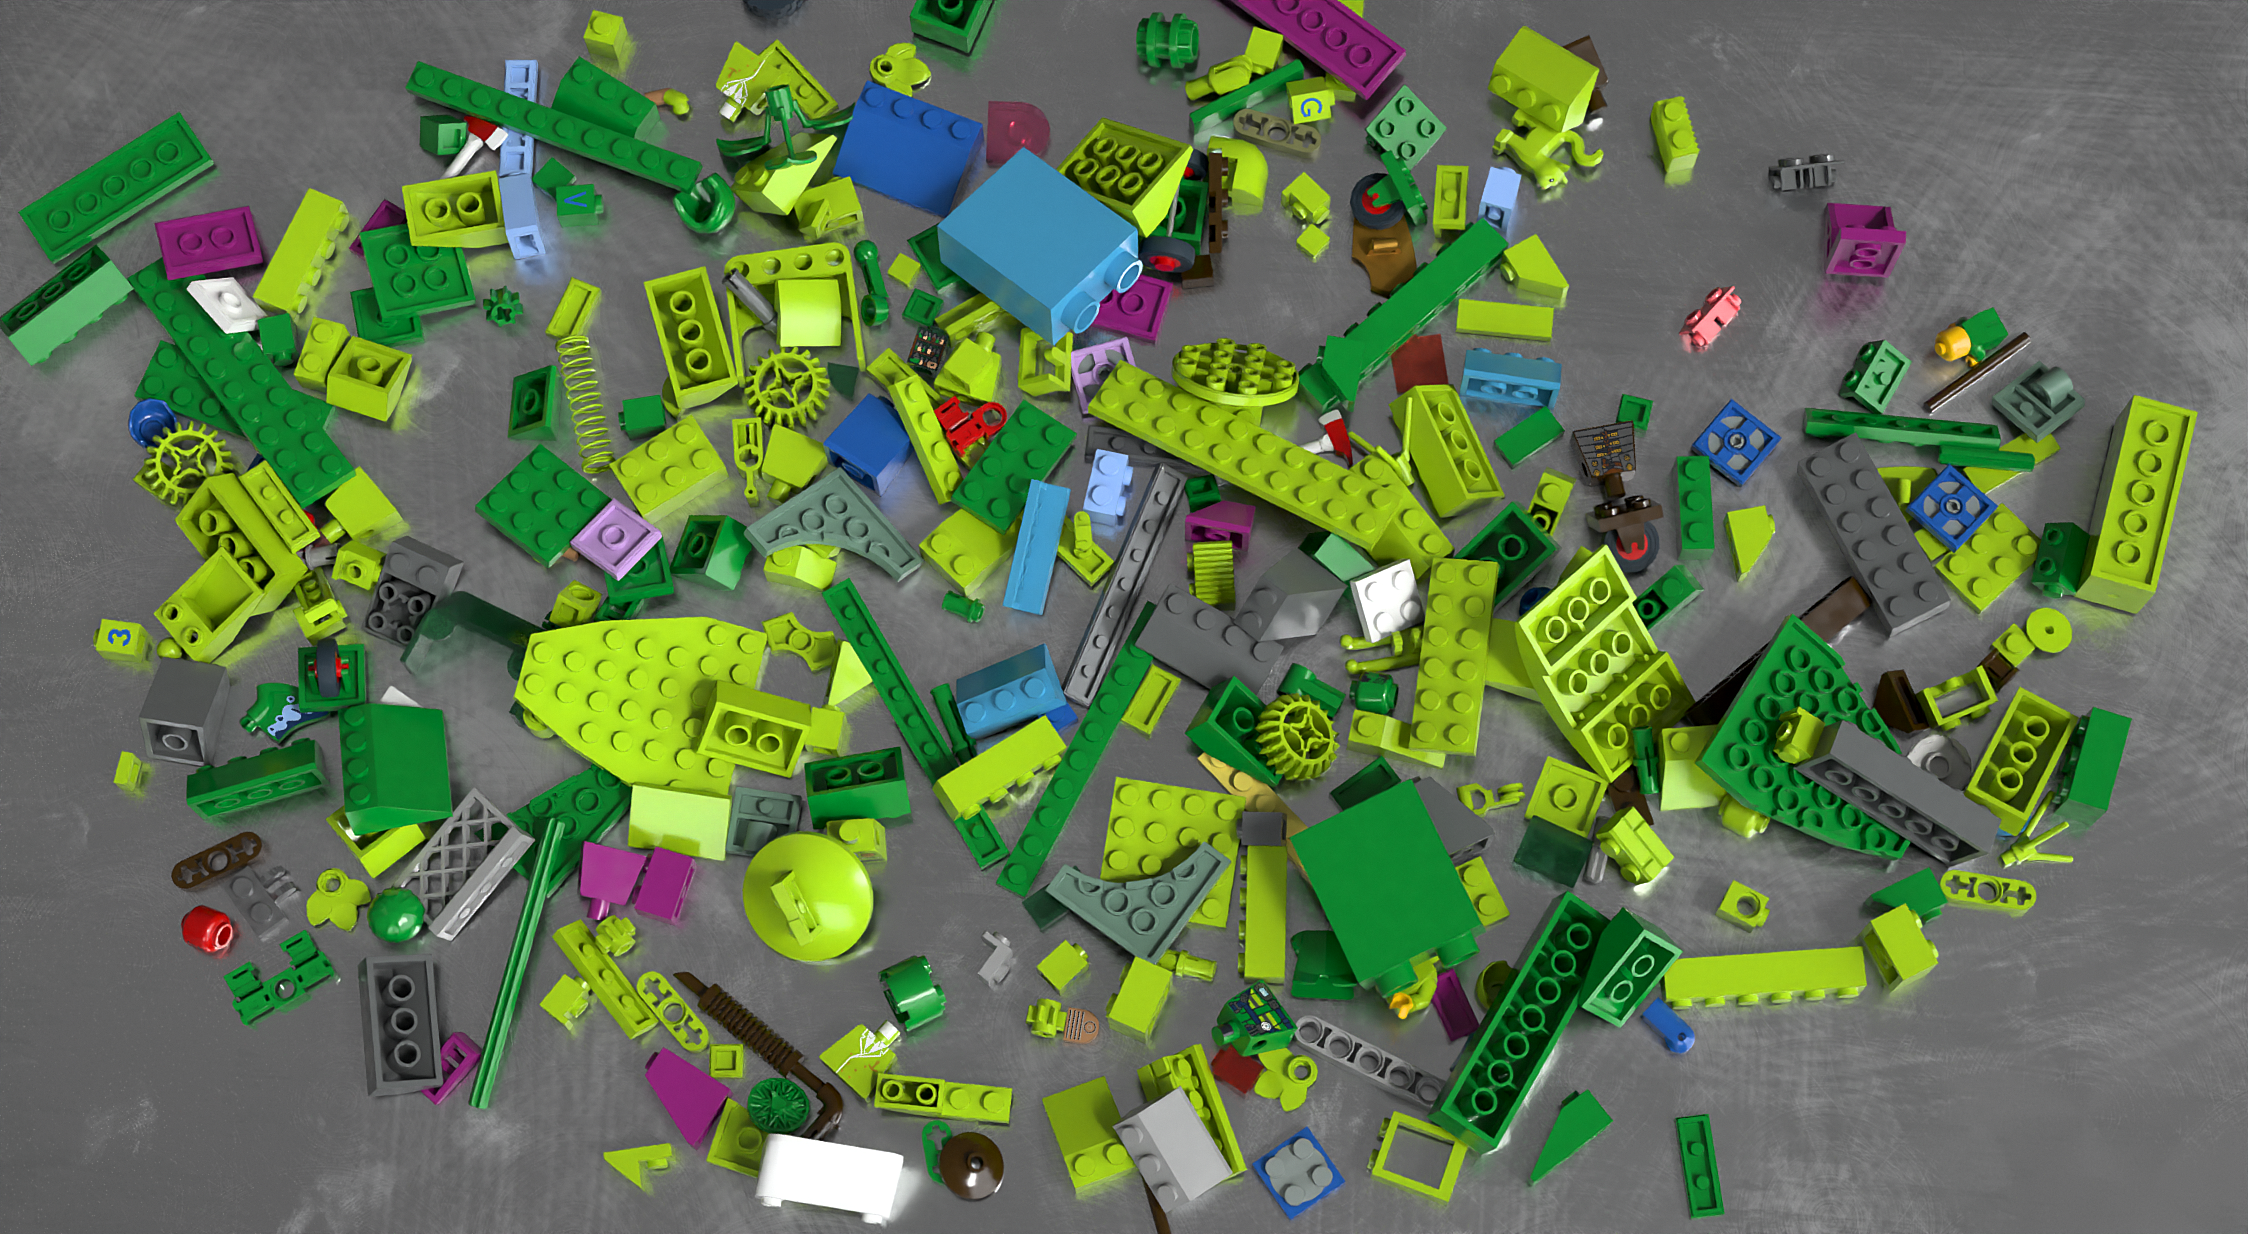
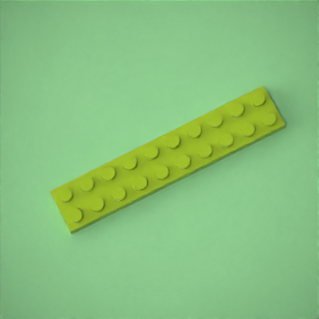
M1121 359L1088 405V413L1369 551L1373 550L1402 504V496Z

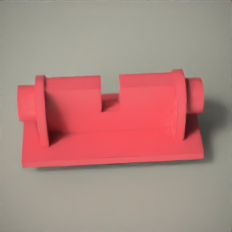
M1716 287L1705 297L1706 303L1700 310H1694L1684 320L1686 325L1679 333L1681 335L1691 333L1693 335L1691 341L1697 347L1707 345L1721 330L1714 319L1717 318L1724 325L1740 309L1741 299L1735 294L1730 295L1735 287Z

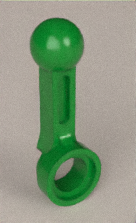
M861 240L855 245L853 250L854 258L861 265L869 293L862 299L861 316L867 326H879L887 320L889 315V307L885 299L889 295L886 292L878 265V248L876 244L870 240Z

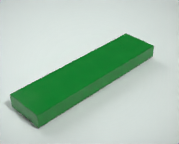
M1296 59L1248 85L1189 114V128L1193 135L1236 115L1240 110L1248 109L1286 90L1287 82L1303 80L1304 67L1299 59Z

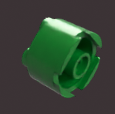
M913 955L877 973L879 982L886 981L889 989L883 991L899 1025L904 1023L903 1030L906 1033L942 1016L943 1010H945L944 1003L947 1002L940 985L933 986L929 976L932 970L924 955L920 957Z

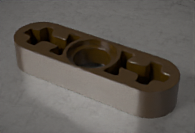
M253 832L240 833L178 862L171 873L172 881L182 891L194 892L260 861L265 854V844ZM248 840L252 844H257L252 848L253 853L251 855H248L245 851L236 854V857L239 859L237 862H235L234 856L228 850L232 847L237 853L245 848V842ZM218 853L225 854L227 857L226 866L221 870H212L210 867L211 858ZM201 861L203 868L209 873L207 876L201 871L193 874L191 883L181 880L185 876L184 870L189 869L191 872H196L202 869L198 865Z

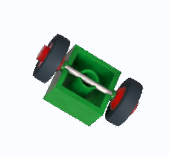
M1193 148L1166 217L1147 238L1138 235V259L1148 268L1163 272H1184L1192 268L1195 254L1200 255L1209 197V183L1199 180L1206 177L1209 160L1203 152Z

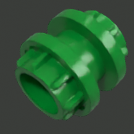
M1153 12L1150 18H1142L1138 24L1136 34L1138 57L1148 61L1150 67H1161L1163 59H1170L1173 68H1183L1186 63H1193L1197 58L1199 50L1198 24L1193 20H1188L1185 13H1175L1172 22H1167L1162 12Z

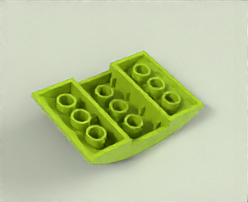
M1603 544L1515 621V634L1527 674L1546 710L1583 759L1604 780L1612 783L1633 763V757H1636L1631 728L1643 725L1652 726L1653 743H1655L1661 730L1674 726L1684 716L1685 711L1696 701L1668 652L1659 651L1632 604L1637 599L1607 544Z

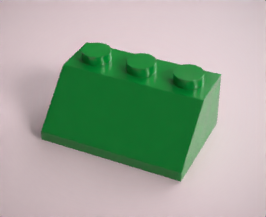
M580 56L561 79L551 109L640 141L645 140L660 119L656 103Z
M901 746L804 763L807 800L814 830L824 829L826 822L864 818L880 819L885 817L897 818L903 814L911 813Z

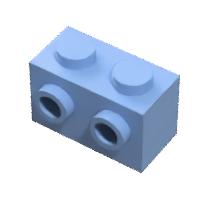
M1101 449L1096 450L1083 511L1088 513L1090 522L1115 527L1117 516H1123L1126 505V497L1122 496L1124 485L1130 486L1133 474V467L1129 466L1128 455Z

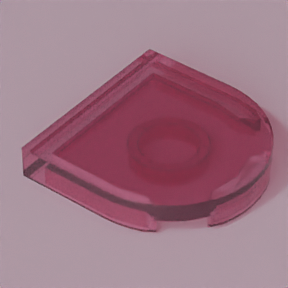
M989 101L986 163L1005 164L1023 147L1036 156L1040 155L1047 148L1050 140V127L1046 116L1039 108L1025 102Z

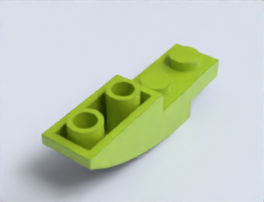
M878 1073L874 1107L960 1121L976 1122V1120L1009 1123L1012 1088Z

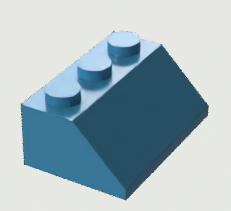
M1485 348L1466 350L1459 396L1536 408L1547 406L1549 410H1554L1560 390L1562 364L1555 363L1554 360L1540 357L1536 360L1526 359L1518 353L1493 354Z
M1045 643L956 680L957 707L967 735L977 740L1067 704Z

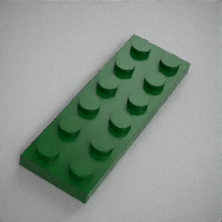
M178 112L23 208L18 213L54 265L209 168L214 162L181 113Z
M160 340L134 397L139 401L148 398L163 400L176 415L200 424H206L208 427L249 442L177 346ZM293 389L326 432L336 407L326 403V401Z

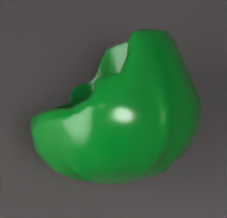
M392 886L391 888L384 889L381 893H377L376 897L371 901L367 911L368 926L378 939L391 943H402L415 937L421 930L426 910L419 897L413 894L411 890Z

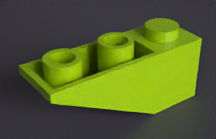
M1547 467L1542 474L1528 512L1553 537L1577 479Z

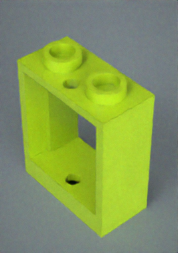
M1393 1111L1391 1119L1384 1117L1378 1134L1379 1137L1384 1138L1380 1151L1373 1148L1367 1165V1168L1373 1170L1370 1179L1447 1206L1468 1145L1444 1128ZM1398 1124L1453 1144L1438 1189L1382 1169Z

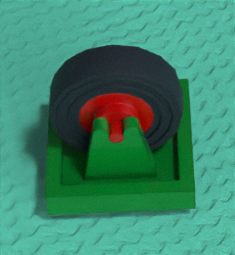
M1392 150L1380 155L1389 174L1373 173L1366 175L1356 183L1351 192L1350 205L1352 213L1360 224L1369 229L1383 230L1394 226L1401 220L1406 209L1416 226L1428 221L1423 211L1429 208L1416 183H1414L1415 180L1403 157L1401 156L1396 159Z
M328 638L318 640L316 647L298 648L300 713L338 711V709L366 704L364 644L338 645L336 639Z

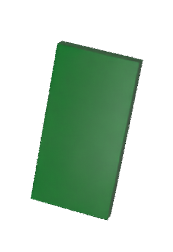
M1023 399L953 493L951 502L1002 535H1005L1025 508L1031 479L1044 482L1074 442L1077 433Z

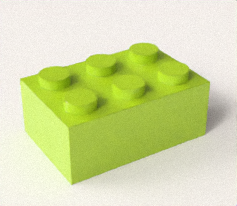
M692 414L609 464L614 477L640 517L650 524H654L729 478L724 463Z

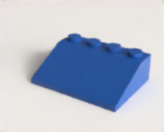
M867 80L854 107L853 119L849 122L832 175L843 178L850 176L853 184L946 218L953 209L984 140L983 124Z

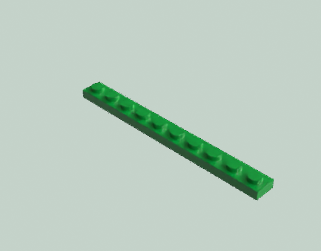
M420 61L417 62L405 87L410 94L691 194L703 168L699 161Z
M848 578L822 592V597L873 680L874 687L933 787L938 779L960 766L854 584ZM981 804L982 810L967 820L962 816L953 821L979 868L982 870L1010 853Z
M1148 600L996 881L997 886L1026 900L1116 732L1122 716L1155 657L1134 646L1156 604Z

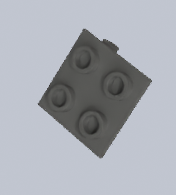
M1835 154L1809 156V162H1803V158L1778 159V166H1769V170H1777V176L1772 177L1773 188H1779L1780 191L1797 189L1798 186L1799 189H1803V170H1805L1808 188L1813 187V180L1814 186H1829L1832 182L1837 181L1836 169H1831V165L1845 164V160H1835Z

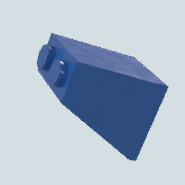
M868 393L825 440L823 446L829 465L835 469L841 467L851 479L882 497L915 449L898 411L894 409L895 405L881 395L877 398Z

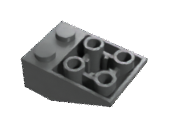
M409 536L392 541L361 629L419 655L454 591L464 561Z

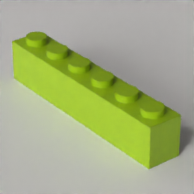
M1857 946L1677 959L1660 979L1662 1001L1667 1005H1672V1009L1680 1010L1691 1008L1692 1003L1705 1002V1007H1720L1725 1005V1001L1738 1000L1739 1005H1751L1759 1003L1758 999L1771 998L1773 1003L1789 1002L1792 1000V996H1805V1000L1809 1001L1821 1000L1825 998V994L1838 993V998L1857 997L1858 992H1862L1867 986L1863 947Z

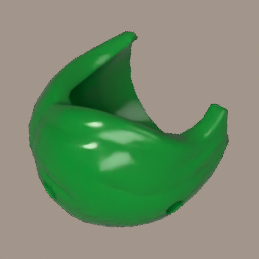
M712 173L703 180L698 181L694 185L691 194L681 191L672 197L673 206L682 222L689 229L697 233H715L728 225L734 215L736 204L733 191L717 173Z

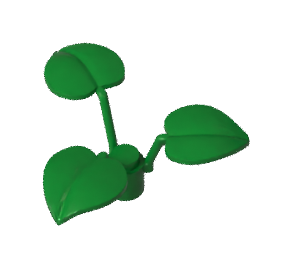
M789 85L773 86L764 90L768 106L764 107L766 112L764 136L735 141L717 138L716 143L719 152L725 156H738L759 150L762 146L772 142L770 129L771 117L774 116L775 121H781L788 155L766 161L764 163L765 169L782 170L793 165H806L817 160V153L808 150L794 154L787 120L793 117L792 112L796 113L803 128L825 129L840 126L853 119L855 102L831 115L807 120L798 107L797 99L792 100Z

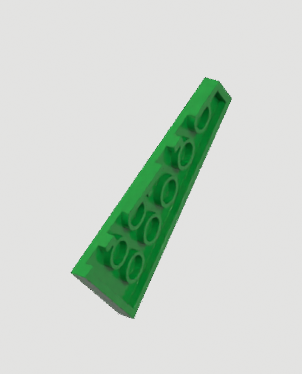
M595 764L590 765L591 768L579 775H573L530 800L529 804L517 811L506 814L518 827L528 832L535 839L512 867L528 882L530 881L546 820L548 818H555L565 823L546 892L547 898L555 892L579 865L581 842L587 841L598 844L631 807L633 787H628L621 782V779L606 769L602 770ZM502 822L491 825V841L500 840L509 828ZM484 828L473 833L479 840L484 842Z

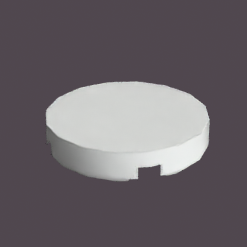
M1929 735L1920 739L1908 752L1907 757L1914 765L1924 771L1935 774L1938 780L1949 787L1961 791L1967 785L1972 769L1971 759L1966 748L1956 739L1940 735Z

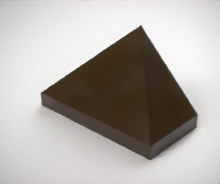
M1904 669L1883 673L1873 704V708L1876 709L1883 722L1906 733L1930 729Z

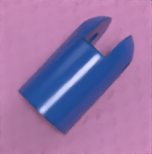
M1659 997L1640 1016L1644 1022L1665 1040L1667 1047L1671 1051L1684 1053L1694 1044L1695 1035L1691 1027Z

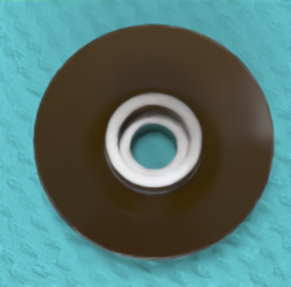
M964 1132L954 1136L944 1145L939 1157V1171L943 1182L951 1192L965 1199H980L992 1193L1000 1184L1004 1173V1162L999 1148L991 1139L980 1133ZM971 1158L979 1160V1169L971 1165Z

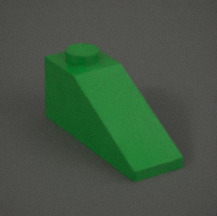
M1588 1089L1582 1094L1575 1090L1561 1102L1564 1108L1559 1112L1527 1181L1531 1187L1613 1122Z

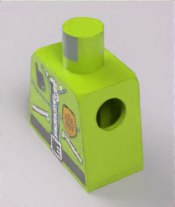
M874 818L826 822L822 833L846 845L862 863L887 861L885 828Z

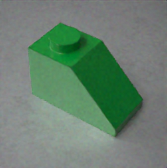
M1327 335L1326 346L1319 345L1316 364L1322 365L1321 377L1347 411L1353 412L1365 341Z
M1930 867L1871 894L1865 903L1869 908L1883 913L1906 904L1909 910H1914L1919 918L1927 923L1943 914L1941 909L1948 903V900Z

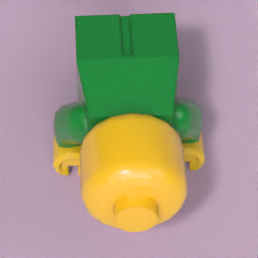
M1992 307L1977 313L1970 319L1960 317L1956 322L1949 324L1948 329L1936 335L1935 351L1946 361H1953L1967 355L1965 360L1970 362L1968 366L1974 367L1982 362L1986 355V350L1996 348L2009 334L1996 310Z

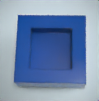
M1068 703L1037 716V719L1046 715L1058 734L1078 721L1077 715Z

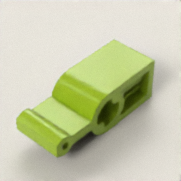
M761 417L732 419L735 464L740 476L747 480L744 494L750 508L758 507L760 498L756 489V480L763 477L761 469L766 454L764 425ZM754 459L756 464L747 467L745 461Z

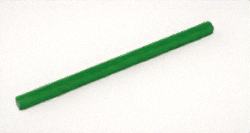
M548 818L545 823L468 1104L471 1107L486 1109L565 827L563 821L555 818Z

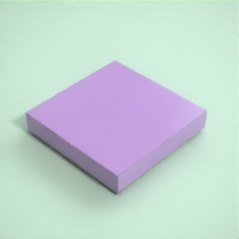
M613 498L570 543L573 549L619 581L662 538V534L659 529Z

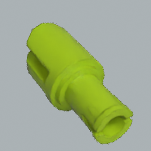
M1238 55L1210 66L1208 74L1185 82V90L1188 97L1193 101L1212 92L1224 95L1248 85L1253 69L1252 59L1247 55Z

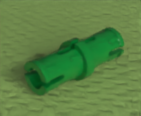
M1652 726L1633 727L1631 732L1633 734L1636 756L1633 757V765L1637 766L1640 794L1658 793L1661 791L1656 765L1659 763V755L1655 754Z

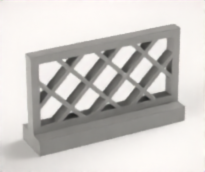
M474 787L455 809L453 817H449L392 886L404 888L412 878L420 877V895L416 896L419 897L426 910L424 922L429 925L428 929L437 937L452 941L535 839L528 832L518 827L490 799ZM478 799L483 804L484 819L470 820V808ZM491 813H493L496 817L491 818ZM502 822L509 828L500 840L491 841V823ZM484 824V842L470 843V826ZM462 827V844L449 845L448 834L453 828ZM484 847V860L480 865L470 866V849ZM463 850V867L449 868V851ZM441 852V869L428 871L427 859L432 853ZM463 873V885L458 891L449 892V874ZM441 875L442 892L428 894V876ZM442 898V910L434 919L428 914V899Z

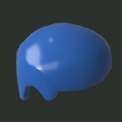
M148 398L138 402L130 411L128 431L133 440L142 448H147V446L158 448L159 446L153 442L154 435L160 436L165 440L166 437L162 432L164 427L169 428L172 434L176 433L174 424L177 422V417L165 401Z

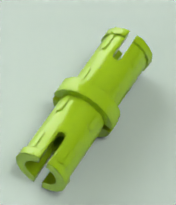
M1168 949L1157 963V966L1173 971L1177 976L1183 977V975H1188L1209 982L1213 981L1217 967V961L1190 955L1189 951L1186 950L1179 952Z

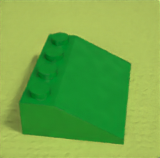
M376 703L338 709L345 814L355 836L453 817L443 710Z

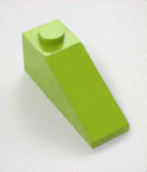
M1354 709L1346 750L1378 757L1382 755L1384 758L1443 770L1446 755L1444 753L1411 751L1409 749L1412 724L1389 716Z

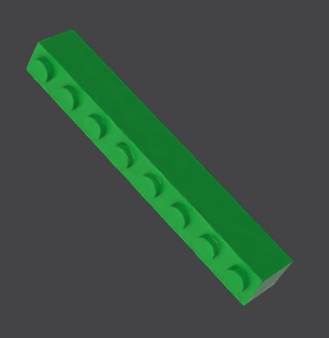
M1483 217L1475 224L1473 222L1468 223L1465 226V230L1460 231V237L1454 243H1445L1437 251V257L1431 263H1422L1414 271V277L1408 283H1399L1391 291V297L1385 303L1381 304L1378 302L1368 311L1367 318L1361 324L1355 322L1344 332V338L1365 341L1359 383L1502 259L1503 251L1508 249L1509 243ZM1308 363L1298 372L1299 386L1297 391L1323 416L1339 400L1321 377L1322 365Z

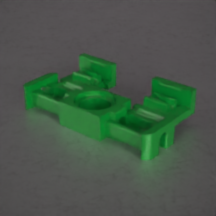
M306 929L279 944L283 952L288 951L292 958V961L289 963L291 966L294 965L296 970L290 967L262 983L260 979L256 981L251 971L255 970V966L249 961L223 976L234 997L241 999L240 1002L234 999L232 1005L235 1011L239 1013L244 1025L252 1026L250 1020L272 1007L279 1011L308 994L305 988L326 976L331 975L332 978L337 976L328 956L324 952L317 950ZM283 979L290 980L294 986L292 995L287 998H280L275 991L277 983Z

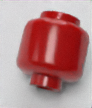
M199 905L185 914L181 922L182 936L186 944L204 952L213 953L220 948H224L232 937L233 929L230 918L226 913L209 906Z

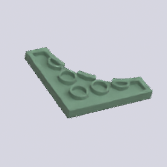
M841 467L748 526L744 532V536L764 558L774 552L796 545H831L856 552L870 559L887 571L897 582L921 567L924 561Z
M1203 842L1187 860L1173 868L1172 871L1153 879L1149 878L1126 883L1106 882L1087 876L1064 864L1045 891L1135 957L1137 956L1157 965L1229 867L1231 860L1206 842Z

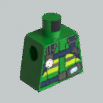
M1262 979L1224 1004L1216 1019L1218 1025L1212 1028L1211 1034L1217 1045L1222 1046L1231 1042L1238 1054L1246 1057L1286 1048L1298 1027Z

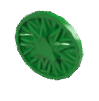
M769 1078L760 1081L751 1089L747 1098V1113L751 1121L760 1130L770 1134L786 1135L795 1132L805 1123L809 1113V1100L804 1090L796 1083L784 1078Z

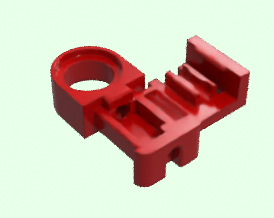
M956 396L934 410L938 422L947 432L945 438L958 457H965L966 452L964 450L983 436L989 440L1000 432L1007 420V412L1001 404L988 402L971 413L970 419L968 411L963 413L958 406L960 401ZM988 410L997 411L1001 416V422L996 426L987 425L983 420V414Z

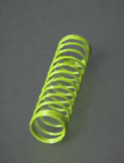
M572 335L557 341L555 349L560 353L558 362L563 365L560 372L566 377L563 385L568 388L565 394L566 398L571 400L568 408L574 412L571 420L576 423L573 429L574 433L579 435L576 443L582 447L578 454L585 459L581 464L582 470L591 474L601 473L610 470L609 464L616 461V459L612 457L614 452L609 450L597 452L589 457L582 455V451L585 448L605 447L612 441L610 439H599L586 445L579 443L581 437L600 436L607 433L609 429L607 427H598L584 433H578L576 430L579 425L601 423L605 421L606 417L596 415L583 419L580 422L574 420V415L577 413L597 412L604 406L596 403L583 406L577 410L571 407L574 401H592L601 396L599 392H588L575 398L569 397L571 390H586L598 384L596 380L582 381L573 386L566 384L569 378H585L596 372L595 369L585 368L569 375L564 373L563 370L566 366L579 367L590 364L593 361V358L588 356L576 358L567 363L561 361L563 355H579L590 350L588 337ZM585 341L578 346L560 348L561 345L568 342ZM589 359V361L584 363L571 364L576 361ZM593 371L589 374L573 376L581 372ZM587 383H595L586 387H577ZM589 395H597L591 398L579 399ZM600 406L599 408L593 410L582 411L590 407ZM596 418H603L594 422H586ZM598 430H605V431L599 432V433L588 434V433H591V432H594V431H598ZM600 442H607L601 445L590 446ZM610 461L609 464H606L604 466L593 468L587 467L594 463Z

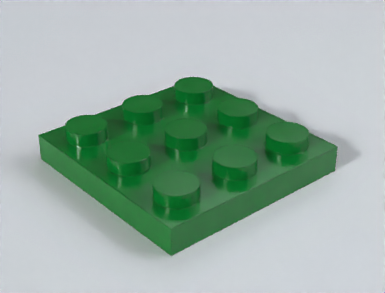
M408 223L359 233L362 251L382 323L476 304L462 247L412 246Z
M539 444L475 505V512L549 569L571 547L570 541L612 499L542 444Z

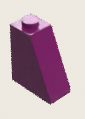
M663 1047L660 1053L654 1052L647 1061L645 1069L648 1071L645 1076L687 1143L693 1149L698 1150L723 1112L728 1097L732 1098L734 1093L730 1088Z

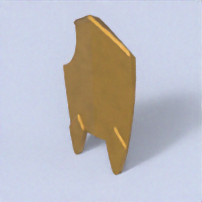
M1403 215L1401 220L1394 226L1383 230L1369 229L1360 224L1354 216L1352 257L1358 259L1366 267L1370 277L1371 290L1386 298L1391 297V291L1399 283H1408L1414 277L1413 273L1417 269L1414 247L1405 216Z

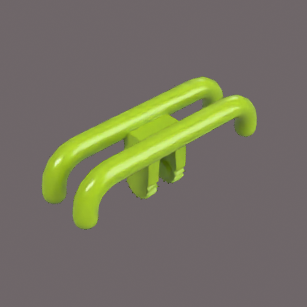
M1424 625L1391 632L1390 636L1374 643L1366 642L1365 636L1351 637L1348 634L1342 635L1339 643L1344 649L1359 650L1390 644L1393 654L1390 657L1362 662L1349 659L1345 662L1346 671L1350 674L1361 675L1364 671L1379 672L1419 664Z

